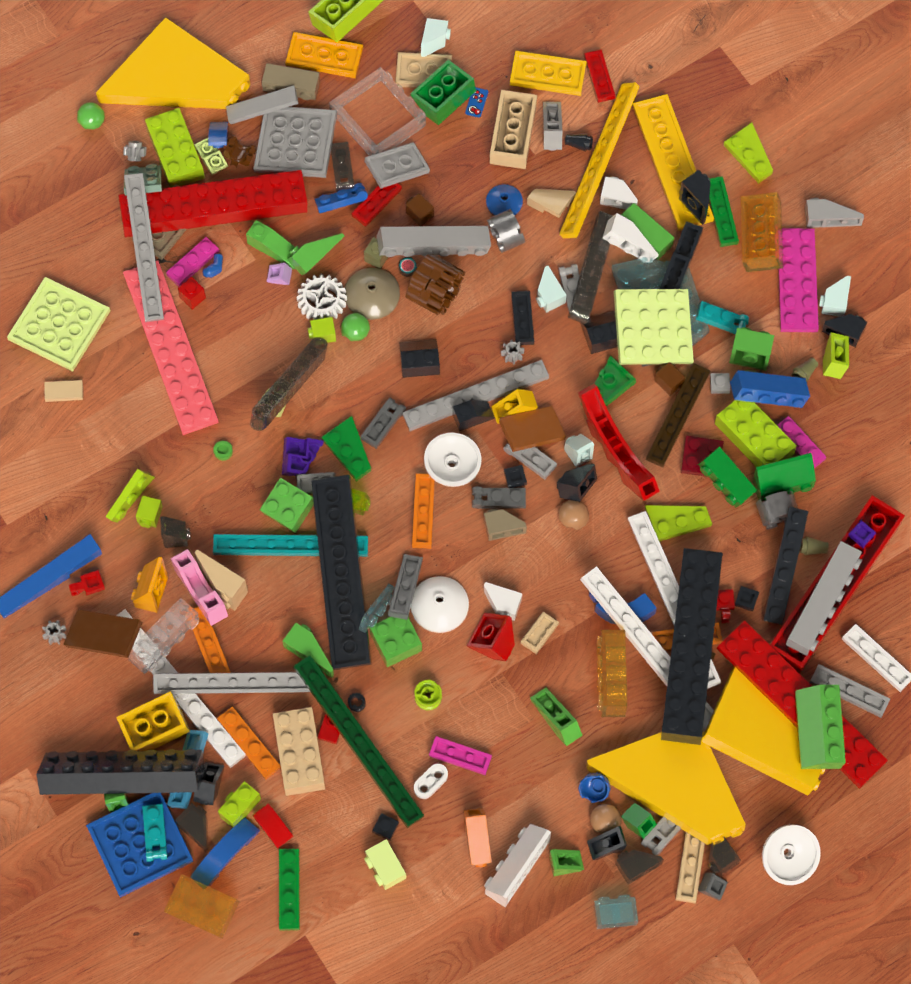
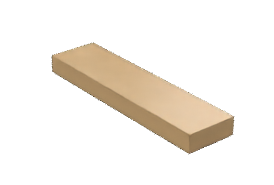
M687 832L685 834L676 900L696 904L705 843Z

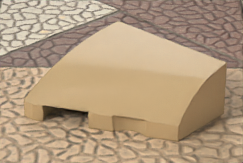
M534 189L527 198V205L542 213L547 211L559 218L566 206L568 207L572 202L576 192Z

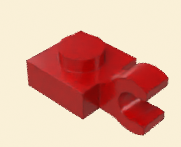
M99 570L81 575V582L69 585L72 596L79 595L83 591H85L87 596L105 590Z
M733 589L719 590L716 611H721V623H730V610L735 609Z

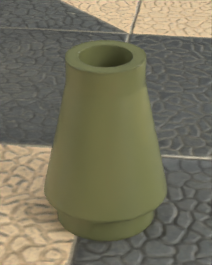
M810 358L793 369L792 377L806 378V382H808L814 370L818 367V362L814 358Z
M806 536L802 538L799 553L804 555L827 554L829 544L828 542Z

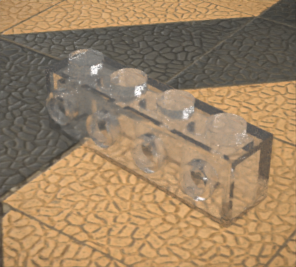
M180 598L136 642L128 660L144 674L152 671L157 666L158 661L171 652V647L175 643H180L189 629L192 630L199 622L198 612Z

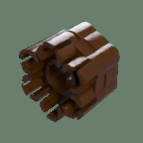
M427 254L412 275L405 298L436 315H444L447 312L445 307L449 308L451 301L455 299V296L457 297L461 288L460 284L464 279L462 276H465L466 272L434 254Z

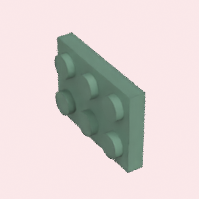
M149 164L146 167L131 166L125 169L124 175L143 173L145 193L162 191L161 165ZM124 180V194L127 195V194H126V187H125V180Z

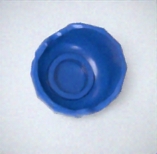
M589 773L580 781L578 789L582 798L588 799L591 803L604 801L609 796L611 785L608 778L603 774Z

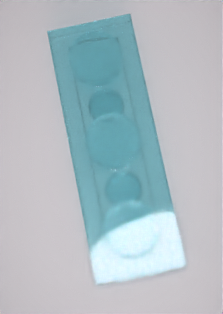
M388 584L364 614L359 626L360 631L366 633L369 627L373 628L375 626L378 616H383L387 608L386 606L391 604L394 586Z

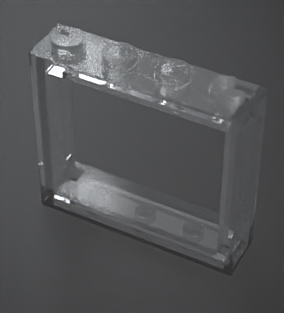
M381 67L329 102L330 110H336L337 112L336 119L369 156L395 148L426 126L425 112L421 108L418 109L414 100L410 96L407 97L401 85L396 84L388 71L385 72ZM379 81H382L414 119L376 145L343 106Z

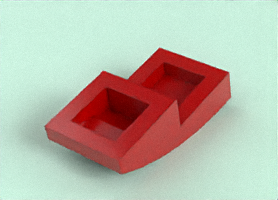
M269 803L252 815L277 849L294 837Z

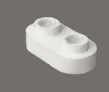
M442 764L432 765L415 782L414 792L416 796L421 799L431 797L447 781V768ZM440 773L442 776L441 778H435L434 775ZM421 787L428 788L426 792H422L420 789Z

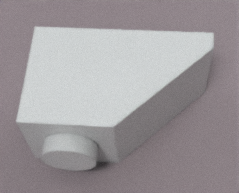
M605 177L601 193V205L625 210L633 203L637 205V198L624 180H620L617 177Z
M485 582L484 593L495 614L508 615L515 621L522 601V593Z

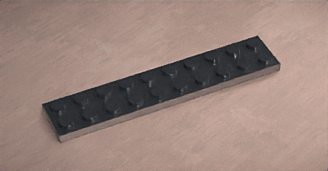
M350 475L312 480L331 665L333 670L372 665Z

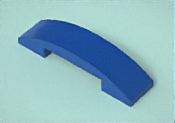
M242 819L208 853L191 875V879L206 891L219 877V873L245 845L247 846L260 830L248 819Z

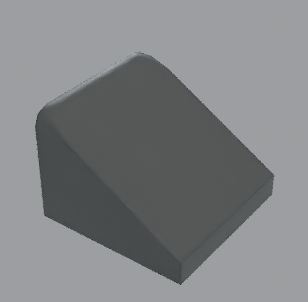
M705 873L698 891L714 899L721 900L728 882L714 873Z

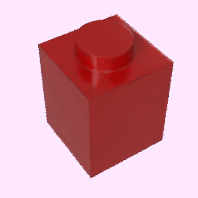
M190 277L178 288L180 299L192 310L206 299L204 288L193 277Z

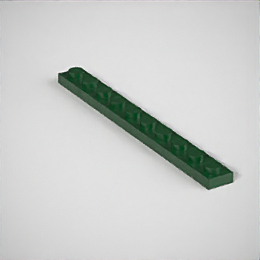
M311 655L295 664L293 668L404 825L409 828L421 820L424 814Z

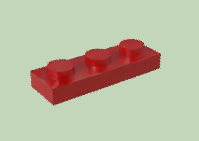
M602 50L584 53L597 102L615 99L616 95Z
M396 183L380 188L378 185L367 199L352 212V217L366 227L402 190V186Z

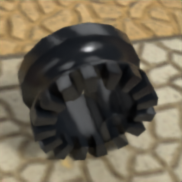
M352 693L348 698V705L352 711L361 712L366 706V701L360 693ZM355 698L358 701L362 700L361 705L358 707L351 705L352 700Z

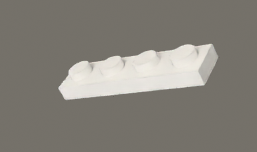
M855 624L842 637V640L899 692L911 682V673L858 625Z

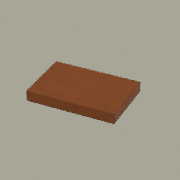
M553 406L500 417L499 419L512 452L563 441L566 438Z

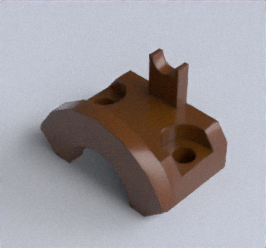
M228 137V144L223 154L226 158L232 160L230 165H235L236 168L239 163L249 166L254 154L257 153L256 146L245 147L238 143L236 137Z

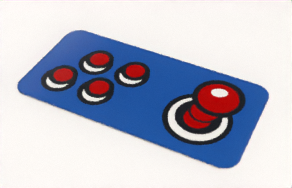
M476 88V92L470 96L465 112L466 115L481 117L488 90Z

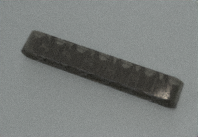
M599 211L594 223L568 318L585 325L591 315L610 243L602 237L607 222L613 215Z
M321 337L312 339L253 407L250 426L254 430H264L325 360L328 346L325 339Z

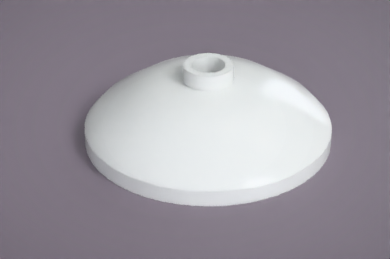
M445 433L437 436L428 444L424 454V465L428 474L436 482L451 487L462 486L472 481L478 474L481 467V453L478 446L469 437L459 433ZM453 463L455 466L450 467L448 464Z
M443 576L431 577L421 582L415 589L411 604V612L416 622L424 629L436 633H444L457 628L465 620L469 609V599L465 589L457 581ZM437 598H442L443 601H442V602H437L436 599H437Z
M791 824L776 829L767 838L762 850V862L767 874L775 881L784 885H796L804 882L815 872L820 861V846L817 838L810 830L800 825ZM788 849V853L784 855V850Z

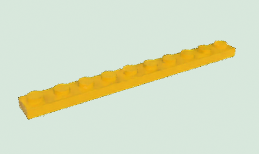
M636 82L624 83L620 87L559 235L563 239L578 237L640 87Z

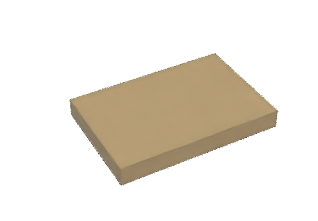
M398 52L396 87L417 88L447 60L452 62V55L429 54L422 57L421 53Z

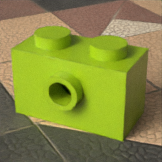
M244 781L235 792L232 791L228 794L225 804L218 810L219 817L233 828L260 802V794Z

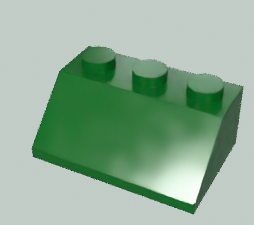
M447 60L410 95L425 116L437 125H440L476 92L475 81L473 77L450 60Z
M812 453L756 467L752 482L757 489L758 500L767 501V496L787 491V494L793 491L794 494L799 491L808 492L812 490L816 482Z

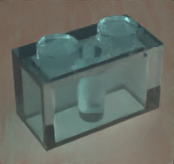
M620 895L618 899L600 897L598 901L594 902L597 929L635 926L638 924L635 897H630V895Z

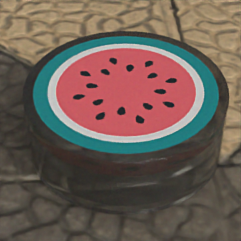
M410 257L401 259L398 265L399 272L406 277L412 276L417 269L416 261Z

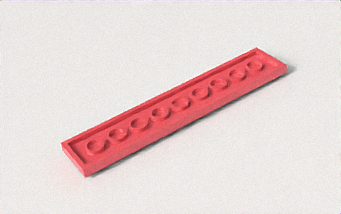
M157 260L156 268L164 320L145 322L137 267L124 271L123 275L181 432L185 435L219 422L159 261Z

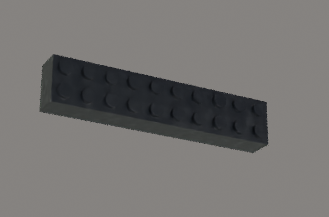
M684 548L661 740L701 745L722 552Z

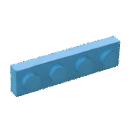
M190 730L187 733L183 750L195 749L204 752L208 733ZM192 792L170 793L167 805L171 808L188 809Z

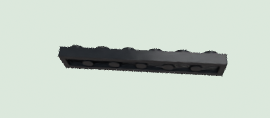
M788 507L763 621L783 625L809 511Z

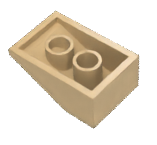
M196 550L195 555L198 566L213 591L217 592L226 609L231 608L235 611L248 593L245 579L201 551Z

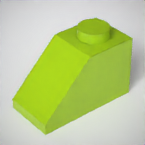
M831 332L823 357V375L841 379L849 367V336Z

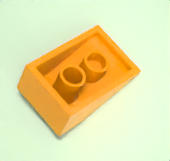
M162 557L144 565L143 570L139 571L137 576L138 586L137 589L133 590L131 596L135 608L158 613L168 580V574Z

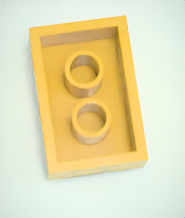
M171 691L116 717L130 750H154L190 732L179 704Z

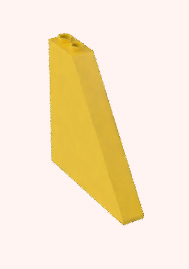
M165 18L101 86L96 95L98 102L102 104L226 109V106L235 104L239 96L249 89L250 78L249 74Z
M733 666L701 742L808 796L812 790H817L821 782L818 779L819 775L823 774L825 769H801L798 728Z
M662 732L587 760V770L589 772L603 774L608 778L610 785L661 817L667 818V820L675 823L676 826L678 825L682 830L706 845L711 843L713 845L719 844L724 841V838L729 836L737 837L745 830L746 824L710 746L701 742V745L665 741L661 740Z

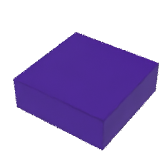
M861 520L848 536L864 548L876 535V532Z

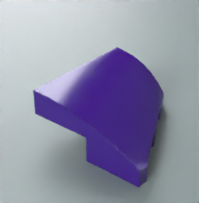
M292 437L284 438L282 475L297 476L306 474L310 463L315 459L316 453L324 441L306 438L305 440Z

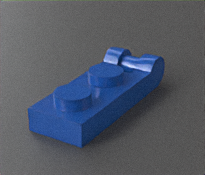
M357 183L353 188L342 189L330 195H322L315 199V203L320 214L367 199L368 194L364 185Z

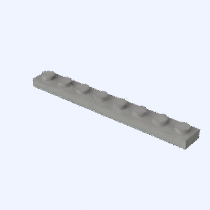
M143 173L124 175L145 322L164 320Z
M540 360L402 412L409 431L452 416L453 406L469 400L489 402L510 394L517 389H523L549 379V374L543 361Z
M297 672L153 674L154 694H166L170 691L172 694L310 692Z

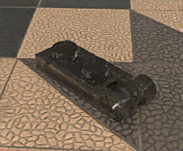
M332 143L331 155L336 192L342 189L354 188L349 143ZM348 178V181L341 182V179Z

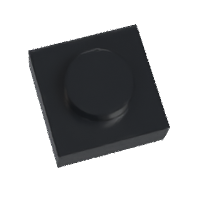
M523 465L504 469L508 488L527 485Z
M741 586L735 606L753 612L759 592Z
M381 813L372 833L391 841L399 821Z

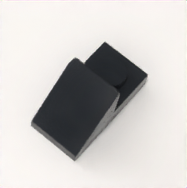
M621 826L587 841L593 860H599L612 853H622L627 846Z

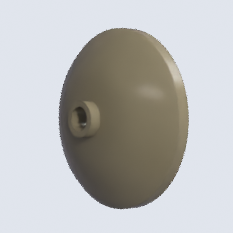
M365 268L356 272L349 278L345 286L348 308L353 313H359L369 320L380 319L389 315L396 308L400 299L398 282L389 272L380 268ZM370 286L375 287L373 290L369 289Z

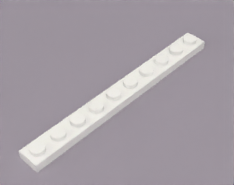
M646 511L628 517V522L673 625H675L679 585ZM712 660L710 661L708 688L721 684Z
M596 566L580 580L667 686L671 657ZM707 702L705 705L703 732H705L714 711Z
M126 609L116 615L132 618ZM140 628L132 650L152 674L178 673ZM195 693L173 694L179 707L197 729L208 733L207 741L230 768L246 756Z

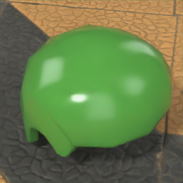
M87 102L77 111V122L84 129L94 130L99 128L104 122L105 113L96 103Z
M359 313L349 314L341 323V334L350 341H361L369 333V321Z

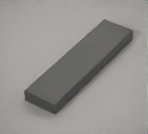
M404 554L388 616L408 619L423 557Z

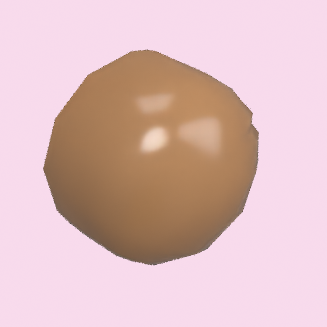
M569 500L560 507L559 519L565 527L579 530L588 523L589 511L581 501Z
M602 804L593 809L590 815V823L596 832L603 834L621 826L622 818L616 807Z

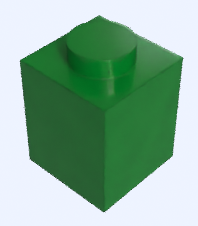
M636 803L621 816L627 828L643 839L657 825L651 813Z

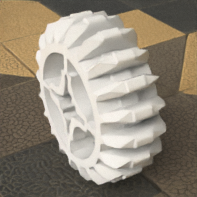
M321 273L320 278L314 275L313 280L307 278V284H301L302 289H298L297 296L298 308L301 309L303 315L306 314L308 320L312 317L313 320L328 317L337 319V313H343L342 308L346 307L347 301L346 289L343 288L341 282L337 283L336 277L331 280L330 275L324 278ZM328 289L333 291L336 294L337 298L329 294ZM307 299H308V300H311V302L315 303V304H316V308L312 307V306L307 302Z

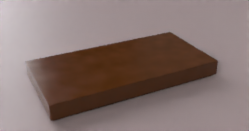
M78 609L63 645L68 648L129 658L143 622L139 619Z

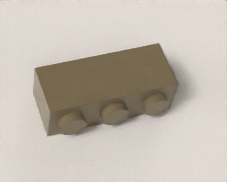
M266 63L262 79L263 91L271 93L295 86L297 97L304 100H316L320 85L319 72Z

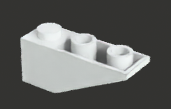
M618 213L608 220L602 237L604 240L648 264L658 257L659 254L632 221Z

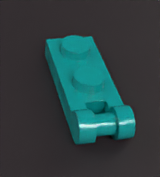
M701 301L698 306L696 320L736 334L737 328L746 327L749 323L747 315H738L704 301Z
M163 804L142 806L147 862L158 858L167 860ZM160 846V850L153 851V847Z

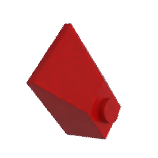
M484 613L467 647L493 660L507 661L515 646L512 618L508 615Z

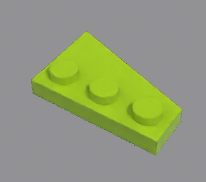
M750 123L724 142L725 148L758 184L773 174V168L753 123Z
M137 469L106 517L116 523L121 521L128 509L155 477L148 472Z
M645 505V511L659 542L712 526L706 506Z

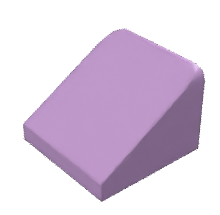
M286 263L270 265L267 282L289 285L292 268Z

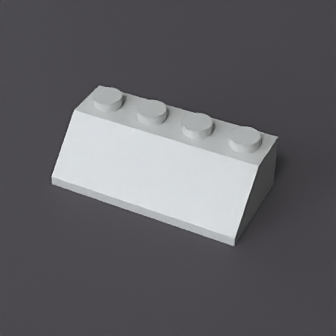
M530 824L528 828L524 827L518 835L520 839L517 844H512L508 849L506 860H501L495 870L498 872L494 878L490 876L484 885L486 887L485 894L506 907L549 844L551 832L533 824Z

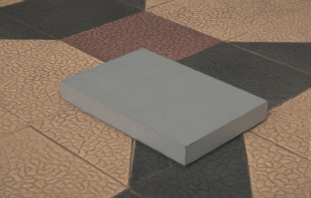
M414 142L365 157L364 161L380 188L430 172L429 166Z

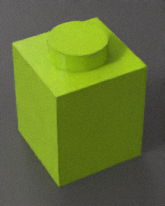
M333 317L310 320L311 327L308 328L309 339L313 338L314 345L336 342Z
M142 496L136 514V519L140 526L145 528L157 527L163 508L161 500Z

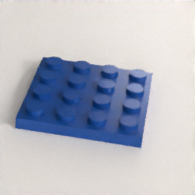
M151 793L86 825L120 898L194 862L161 793ZM163 804L168 859L161 860V858L147 862L142 806ZM154 846L153 851L160 850V846Z

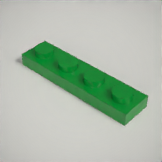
M723 176L709 178L711 182L709 203L714 216V224L720 247L737 245L739 239Z
M279 849V931L300 930V850Z

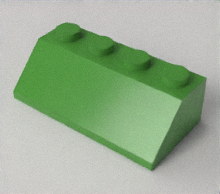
M816 685L796 690L801 769H841L846 761L839 685Z

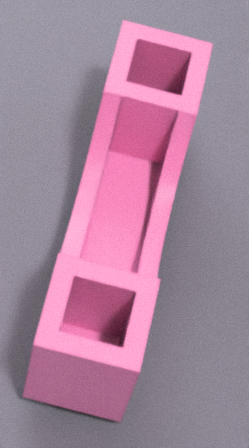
M187 549L171 558L175 572L210 625L212 626L228 617L223 601L217 592L213 591L208 585L189 550Z

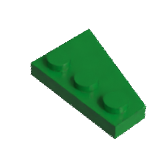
M610 356L594 384L598 386L607 407L636 383V379Z
M352 416L322 436L326 446L356 482L371 472V466Z

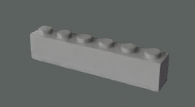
M488 226L380 227L377 234L379 256L385 255L387 257L404 255L405 257L413 255L426 256L427 254L440 256L475 254L482 256L487 254L491 247Z
M842 541L839 543L786 643L787 646L806 656L810 650L814 652L819 642L816 640L818 634L823 635L827 624H825L826 619H831L836 611V608L833 607L836 601L840 602L845 594L842 591L844 586L850 585L854 577L851 575L853 569L858 570L862 559H860L862 552Z

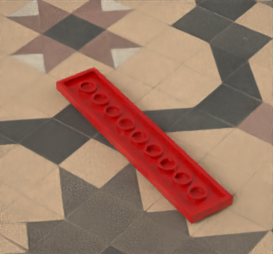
M744 621L716 649L798 728L795 691L812 686ZM842 716L846 763L840 770L860 789L888 760Z

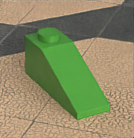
M256 220L246 233L247 244L295 269L287 260L291 256L289 252L294 246L272 228Z
M341 233L304 244L301 247L295 246L289 252L291 256L287 260L301 275H304L345 235Z
M295 623L282 641L283 647L301 659L311 655L320 670L332 678L334 676L333 668L312 634L311 629L304 624L299 625Z
M547 688L530 697L532 703L553 732L566 746L583 736L577 720Z

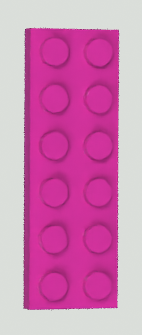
M778 228L780 332H818L815 229Z

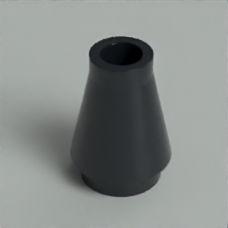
M567 134L565 145L585 152L587 150L590 151L593 145V136H589V134Z

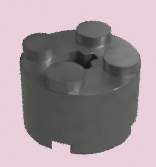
M511 209L487 220L493 238H496L497 246L501 253L525 243L523 233L520 234V226Z
M787 491L767 496V501L761 502L760 499L756 502L762 524L766 526L767 530L777 527V523H785L788 507L798 508L793 491H790L789 494H787Z

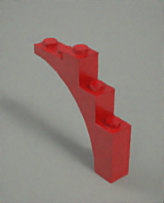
M592 384L579 391L578 394L588 419L586 422L592 437L602 444L607 460L618 468L623 484L643 501L659 493L660 490L655 477L639 461L615 425L602 399L598 386Z

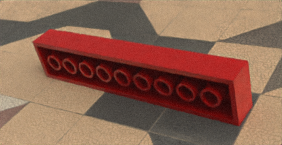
M302 170L164 188L161 192L146 193L152 234L307 213L308 206ZM119 194L124 236L133 237L127 195Z
M873 495L841 540L862 552L860 555L862 562L858 570L853 569L851 575L854 577L850 585L844 586L842 591L845 594L840 602L836 601L833 607L836 608V611L831 619H826L825 624H827L823 635L818 634L816 640L819 642L814 652L810 650L806 656L787 646L786 643L836 549L770 644L799 674H801L903 522L904 514ZM861 520L876 532V535L864 548L848 536Z

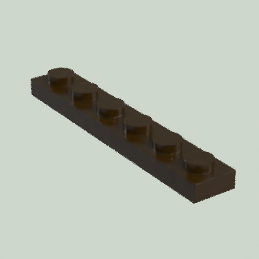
M693 363L646 457L647 461L662 468L664 467L710 375V370Z

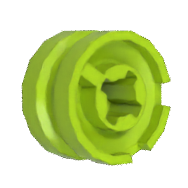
M424 680L415 688V702L418 707L428 711L436 709L440 705L442 689L435 681ZM425 693H431V698L425 696Z

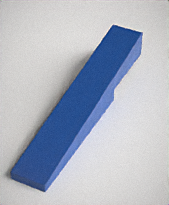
M91 534L0 597V614L2 617H8L69 579L71 573L102 555L100 547Z

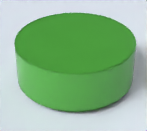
M219 441L214 445V455L218 460L225 461L231 458L233 449L229 442Z

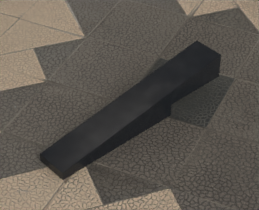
M686 221L659 289L681 288L704 227Z

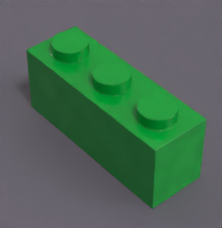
M721 447L715 449L698 464L701 467V472L713 481V486L718 491H721L726 496V501L735 508L743 504L757 491Z

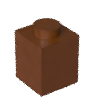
M417 194L406 202V214L419 226H423L434 217V207L424 197Z
M670 362L665 366L661 365L655 372V382L669 396L681 388L685 381V376Z

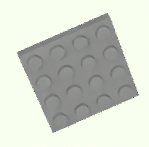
M286 107L264 114L254 172L274 174L302 170L303 176L326 178L337 111Z

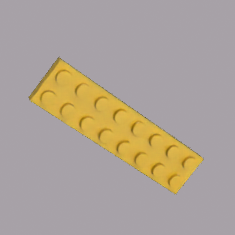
M668 94L633 103L635 115L678 231L683 230L686 221L695 225H702L679 200L682 181L695 173L696 169ZM708 206L706 222L704 224L714 221L710 206Z

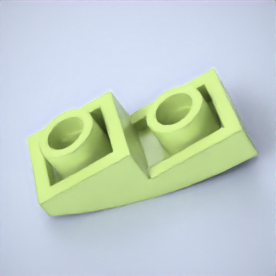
M208 138L194 145L212 175L228 167L220 150L218 151L217 148L208 146Z

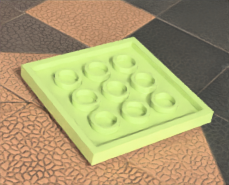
M45 277L7 338L9 341L74 371L110 313V308Z
M616 289L614 291L619 365L667 364L669 362L671 364H692L694 362L688 289Z

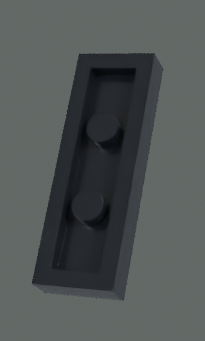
M530 291L511 292L515 342H520V345H534Z

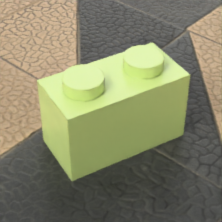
M387 839L365 851V863L369 869H374L376 873L374 878L379 887L383 885L386 890L406 879V873Z

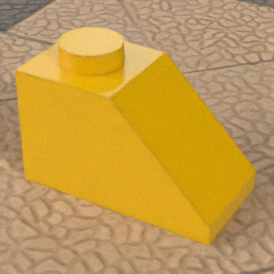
M521 389L515 390L492 406L498 424H500V417L538 408L533 391Z

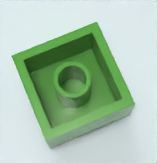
M746 327L737 328L729 363L766 371L774 335L765 331H752Z
M280 477L260 511L296 534L314 506L312 496Z
M389 617L370 626V635L387 667L422 651V643L409 617L407 620Z

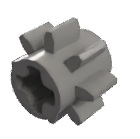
M128 141V145L124 146L123 155H128L129 161H141L142 157L146 156V147H142L141 141Z
M510 340V343L503 344L504 350L501 351V356H506V363L509 361L514 365L516 361H522L523 356L521 354H524V348H520V342L516 343Z
M49 620V624L46 627H42L43 631L46 632L42 636L44 640L49 638L48 642L50 645L53 642L60 644L62 638H66V635L62 633L66 631L65 625L60 627L59 620L56 623H51Z

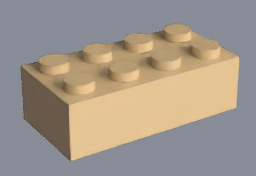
M501 90L490 150V164L526 169L537 107V95Z
M312 707L273 713L286 796L325 790Z

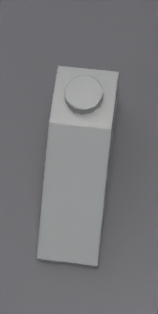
M543 102L544 150H562L561 102Z
M812 198L806 201L805 217L807 228L862 226L864 214L826 199Z

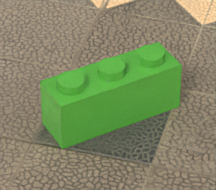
M635 203L621 214V216L635 224L659 254L656 259L659 260L673 246L675 237Z

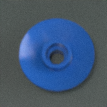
M505 184L492 188L486 198L487 208L494 216L509 209L516 215L521 210L523 198L519 190Z

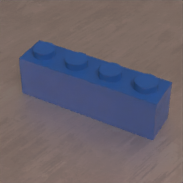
M737 370L730 381L734 400L803 408L810 397L806 378Z

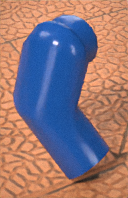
M214 255L213 264L203 269L204 277L212 278L221 273L223 255Z

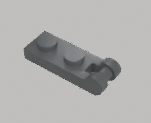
M390 397L361 435V440L377 449L397 420L402 416V412H405L406 407L402 404L398 405ZM392 409L395 412L392 414L389 410Z
M472 488V495H474V500H472L473 508H526V488ZM482 496H487V500H482Z

